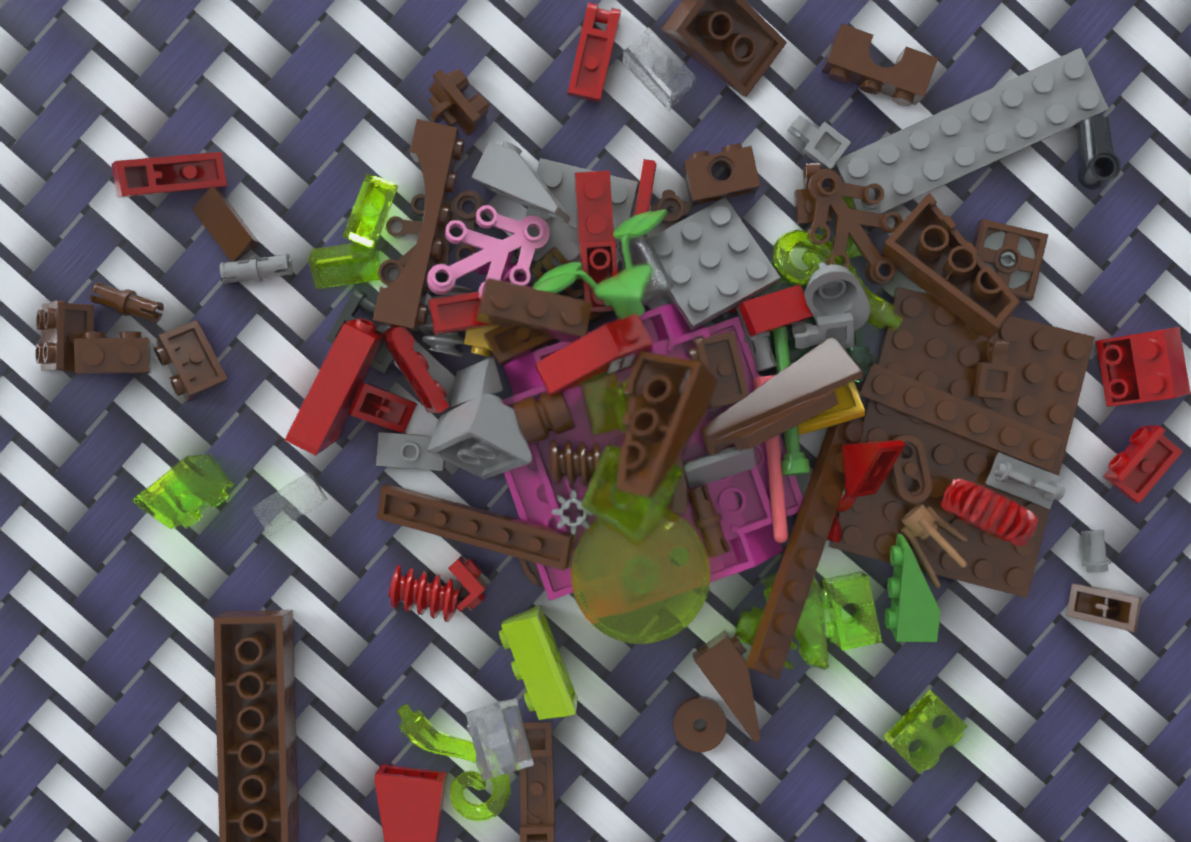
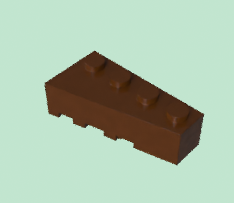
M928 193L885 241L881 257L891 259L896 270L990 340L1012 315L1020 301L992 267H987L978 256V250L971 242H967L956 229V224L948 215L945 216L936 205L937 201Z

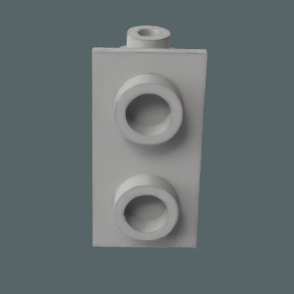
M1000 452L996 455L985 483L1048 509L1051 508L1054 499L1061 500L1065 493V488L1060 486L1063 477Z

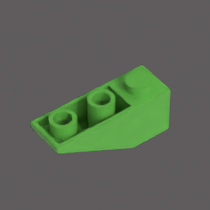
M897 534L896 546H891L890 562L894 566L893 577H889L887 583L891 606L885 610L886 628L891 630L896 642H937L940 609L910 546L902 534Z

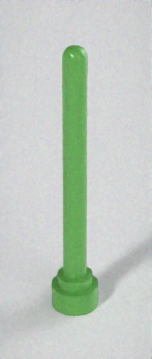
M786 327L773 330L778 373L791 365ZM796 425L784 432L787 454L783 455L784 461H781L783 476L810 473L809 460L805 459L804 452H800L798 426Z

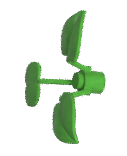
M667 209L635 215L622 222L614 230V238H622L621 242L626 269L619 275L597 285L586 272L581 270L583 266L580 262H571L549 270L536 281L532 288L557 293L571 285L576 279H582L594 290L597 297L603 299L606 306L612 305L618 320L634 314H638L640 317L645 312L641 301L644 289L653 274V268L649 264L632 267L629 243L633 237L643 236L655 228L667 215Z

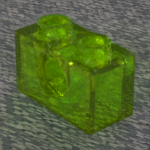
M859 571L822 579L824 589H819V595L823 609L829 610L831 622H826V628L830 642H835L842 651L882 643L869 576ZM848 603H854L856 607L855 614L849 619H843L841 617L842 608Z

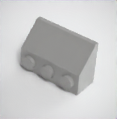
M482 394L442 414L427 449L428 452L484 480L526 465L532 459L514 409L504 405L502 399L491 394Z

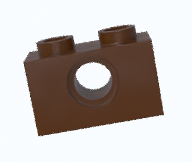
M741 143L725 146L722 148L721 153L709 155L708 151L693 153L689 155V160L684 161L682 167L691 207L719 201L725 197L728 199L754 193L760 187L752 146L742 148ZM716 166H722L727 169L729 178L719 181L713 177L711 169Z

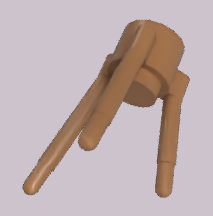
M920 503L901 519V522L905 525L901 531L911 542L935 588L940 587V582L916 536L923 540L931 535L961 567L965 568L967 566V562L936 530L938 528L937 524L962 542H967L968 537L940 517L930 506L926 508Z

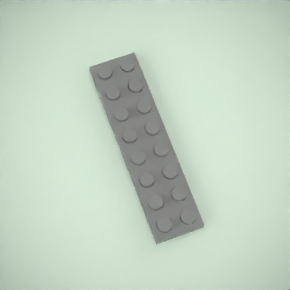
M1079 48L839 158L834 168L844 183L867 186L873 183L879 184L884 190V197L878 204L869 206L864 204L861 199H848L853 209L883 214L1075 126L1081 120L1099 115L1109 108L1083 51ZM869 189L868 197L873 201L876 198V192L873 189Z

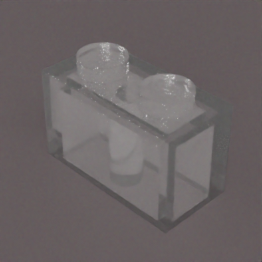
M649 27L623 51V64L668 111L694 88L696 76Z
M516 698L465 712L468 721L467 729L473 740L476 764L481 772L482 780L534 765Z

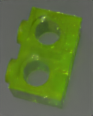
M929 690L883 738L904 760L921 774L924 770H929L936 765L940 758L939 755L948 746L955 745L962 738L963 731L968 726L936 694ZM940 715H945L943 726L936 729L933 728L934 719ZM921 739L922 745L920 749L915 752H909L910 743Z

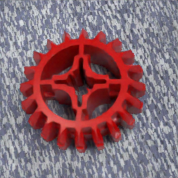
M960 478L953 479L943 494L944 498L941 506L945 511L1005 542L1018 547L1025 546L1036 531L1035 527L1039 520L1033 512L973 482Z

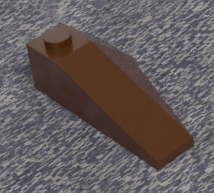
M639 351L626 384V395L629 399L627 413L623 416V426L626 427L624 445L620 448L618 491L650 500L656 494L706 414L717 386V379L702 362Z

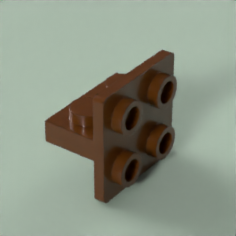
M53 301L42 304V310H38L36 314L37 330H41V343H37L35 350L36 363L41 364V371H75L74 338H83V332H94V305L65 303V301Z

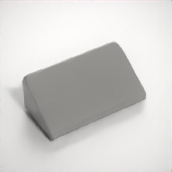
M494 358L486 359L457 371L451 397V407L462 405L482 394L493 395L503 391Z
M736 446L716 453V455H706L684 462L683 468L689 487L695 488L753 469L755 467L754 449L739 451Z

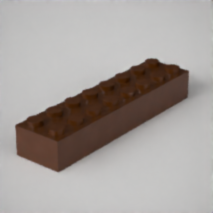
M293 610L226 611L214 617L219 842H299Z

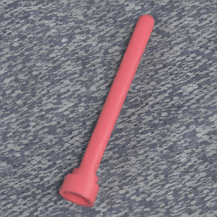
M774 376L753 378L754 390ZM779 435L765 442L774 539L778 543H784L788 539L780 442Z

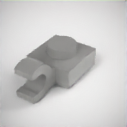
M800 115L787 130L794 137L807 143L802 152L816 163H820V166L824 169H832L851 143V141L826 122H823L817 129Z
M851 312L817 317V326L805 322L792 324L795 348L802 349L819 345L829 337L837 339L844 349L855 348L854 319Z

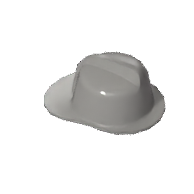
M824 261L820 262L819 269L813 273L804 293L806 303L816 322L817 317L851 312L854 319L855 332L865 324L869 317L870 306L859 280L846 267L832 264L826 265Z

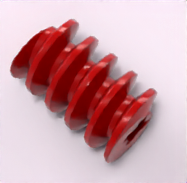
M398 564L392 576L388 597H390L392 608H398L403 601L404 610L410 612L415 604H417L418 615H423L430 607L431 618L436 619L441 611H443L444 621L449 622L456 612V605L459 603L463 585L461 584L456 590L454 589L453 579L449 578L445 586H441L440 575H436L433 581L429 583L426 571H423L419 579H415L414 568H410L407 574L403 576L401 565Z

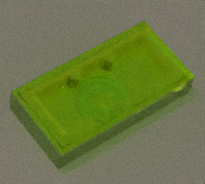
M616 373L580 385L592 436L626 428L623 426L625 411Z

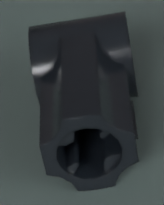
M1104 116L1091 117L1081 120L1076 124L1081 160L1077 177L1082 186L1088 189L1102 187L1116 178L1121 171L1120 160L1113 152L1109 117ZM1094 164L1099 165L1103 169V177L1095 172Z

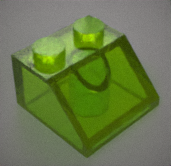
M606 446L581 507L641 543L659 528L684 470L673 465L652 500L626 494L617 490L620 447Z
M210 454L186 456L136 496L133 502L169 529L183 526L185 529H188L203 517L200 512L210 505L211 508H214L222 503L229 496L226 491L234 486V484Z

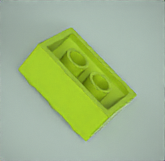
M538 605L504 619L501 624L502 630H499V636L505 650L510 648L515 661L511 662V666L518 681L523 679L528 691L524 693V699L529 711H535L539 720L576 714L578 697L542 606Z

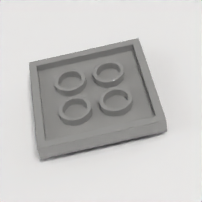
M540 158L537 174L571 218L567 224L528 207L526 217L538 216L548 224L550 229V237L547 244L543 248L534 251L532 262L538 261L554 246L558 248L569 263L580 262L574 173L591 172L592 170ZM610 175L613 228L615 230L622 222L630 218L638 182ZM530 227L527 229V233L530 236L537 237L539 235V231L536 228ZM614 238L616 240L617 267L622 250V238ZM521 247L517 250V258H519ZM555 257L550 260L554 267L561 265Z
M726 197L639 243L640 253L646 262L652 266L654 274L691 330L700 327L742 302L776 285L780 280L779 274Z

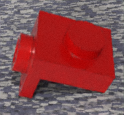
M460 556L448 569L469 591V594L456 605V608L461 612L466 606L473 610L486 598L482 592L488 585L480 577L483 573L480 567L471 558L465 560Z

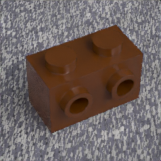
M136 331L119 332L120 338H105V332H83V338H74L75 373L78 375L151 374L149 338H141V332Z

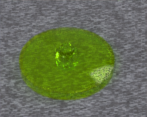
M643 503L628 504L602 514L584 531L577 543L572 558L571 585L581 612L599 631L611 638L626 643H655L678 634L698 615L709 591L710 562L701 538L694 528L681 516L657 505Z

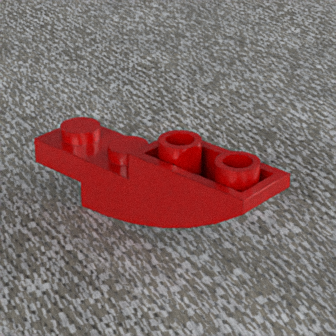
M610 170L574 173L579 259L583 266L581 270L586 272L597 285L618 275L616 240H614ZM582 280L583 299L592 303L590 312L614 311L612 305L606 306L603 299L597 297L594 290Z

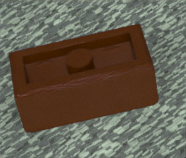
M214 186L192 208L193 212L231 262H236L260 243L222 192Z

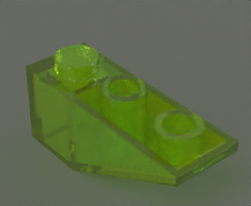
M778 570L761 581L766 589L763 591V594L767 601ZM814 577L794 636L801 646L798 651L805 663L809 666L813 665V667L826 670L829 668L823 595L822 588Z

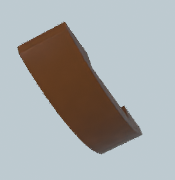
M552 721L518 722L520 842H555Z

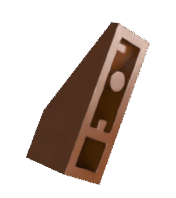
M722 631L692 654L693 659L756 743L761 737L749 669L745 667L746 660L743 656L747 650L736 635L730 638L725 631Z

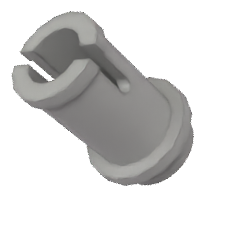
M1104 530L1081 531L1085 561L1082 562V566H1086V571L1089 573L1108 571V564H1111V560H1107Z

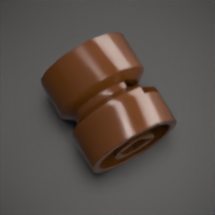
M544 391L540 394V399L537 401L529 397L513 404L517 419L529 446L548 439L550 431L558 435L576 428L562 392L549 396L548 392Z

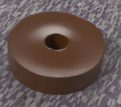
M693 696L682 701L676 708L673 715V730L679 743L686 749L693 752H707L716 748L723 741L727 731V720L722 708L716 701L705 696ZM697 719H703L706 724L703 728L697 729L693 726L694 722Z

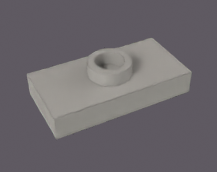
M378 433L376 466L444 471L445 460L427 451L432 436Z

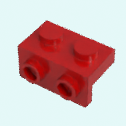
M1145 425L1138 428L1131 435L1129 446L1123 453H1118L1110 460L1107 465L1109 469L1103 475L1108 482L1134 503H1140L1183 452L1163 435L1165 429L1160 425Z

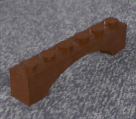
M419 119L416 121L410 154L414 162L420 163L424 178L425 207L423 222L416 246L401 273L387 288L380 286L373 321L378 325L393 328L400 326L407 328L408 331L418 333L419 326L426 324L429 306L424 305L427 292H432L427 283L428 273L433 267L434 258L439 259L441 256L443 239L439 238L441 226H447L450 215V206L446 205L449 193H454L457 184V173L453 172L456 160L461 161L464 152L465 141L461 140L457 127Z

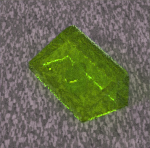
M366 173L342 237L354 243L375 249L399 186Z
M376 240L310 250L308 262L316 289L380 280L378 276L380 259Z

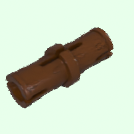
M100 282L96 283L91 292L99 294V296L90 295L92 303L116 309L121 315H134L153 323H157L163 313L156 312V309L164 310L163 303L137 296L136 291L129 289L122 291Z
M707 484L687 491V496L696 518L694 524L696 529H700L709 558L731 551L720 523L722 517L720 513H716Z

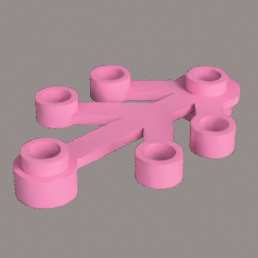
M489 205L481 206L476 214L477 224L484 229L495 227L513 235L500 240L469 230L459 220L449 222L445 231V236L449 242L453 244L464 243L483 250L451 266L438 264L432 267L427 279L430 290L439 295L447 294L454 288L456 279L490 262L491 265L487 278L500 280L508 253L520 247L518 263L510 272L509 282L526 287L531 278L529 268L534 251L543 248L549 240L550 229L548 224L538 216H527L521 221L497 214L496 210ZM487 212L492 215L493 219L490 222H485L480 218V215ZM458 227L463 234L459 237H454L449 231L451 228ZM534 227L539 231V235L532 237L527 233V229ZM443 272L447 274L449 279L444 283H440L436 280L435 276L437 273ZM516 272H522L526 280L524 282H517L513 275ZM485 282L482 283L479 288V298H481L482 288Z

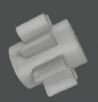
M575 489L572 490L571 498L567 500L559 495L557 498L562 507L552 509V514L560 515L562 519L557 527L561 528L567 524L571 526L572 534H575L576 526L580 524L588 529L590 525L585 519L586 515L596 513V510L592 508L587 509L586 507L590 496L587 495L582 500L576 498L577 492ZM572 502L577 503V508L584 511V514H579L575 521L571 520L570 514H564V509H569Z

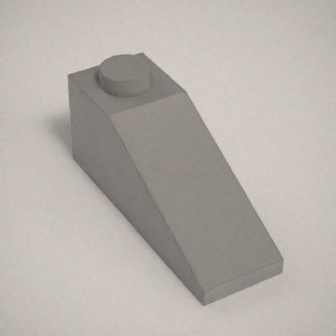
M489 141L471 178L489 191L568 224L571 217L531 164L521 156L522 150L506 141L503 142L502 146Z

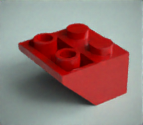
M1179 327L1096 341L1107 407L1173 399L1191 394Z

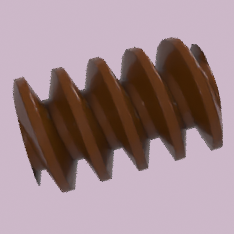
M551 440L549 476L552 474L555 484L558 485L561 483L564 475L567 476L569 485H574L578 476H581L583 486H588L591 478L595 477L597 487H602L605 479L609 478L611 487L616 488L620 449L615 454L612 444H607L604 453H601L598 443H593L590 452H587L584 442H579L576 451H572L570 441H565L562 450H558L556 440Z

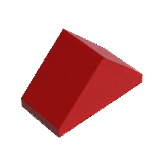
M361 382L348 414L404 434L417 403L374 384Z
M902 440L842 445L846 492L848 496L853 498L876 494L906 444Z

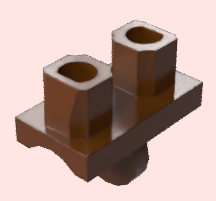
M442 69L433 74L435 81L429 89L433 96L428 102L434 108L430 114V119L433 123H440L444 120L452 127L457 123L465 134L469 136L476 131L479 120L487 113L489 103L478 93L469 100L464 97L461 92L468 88L469 82L460 69L447 74Z

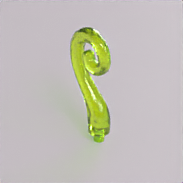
M806 230L786 232L774 244L772 253L774 264L781 275L787 280L798 285L807 286L813 273L819 269V263L823 262L819 256L826 261L831 254L832 242L828 240L824 244L814 245L809 242L807 238L808 231ZM814 233L816 239L821 241L823 236ZM793 249H808L801 257L802 261L808 266L807 270L798 268L791 261L790 252ZM836 256L834 258V265L842 266L840 257ZM850 262L848 270L859 280L869 301L870 313L866 322L879 329H882L886 324L897 330L903 318L893 313L894 305L875 295L865 286Z
M407 703L396 710L402 719L398 727L414 745L427 752L471 761L483 768L489 775L493 784V793L488 801L478 805L472 804L465 799L464 790L469 786L477 790L485 789L487 784L482 774L476 771H466L459 774L452 782L449 792L451 803L461 816L472 821H487L502 812L509 799L510 781L504 765L491 751L468 740L445 735L437 731L421 710L413 712Z

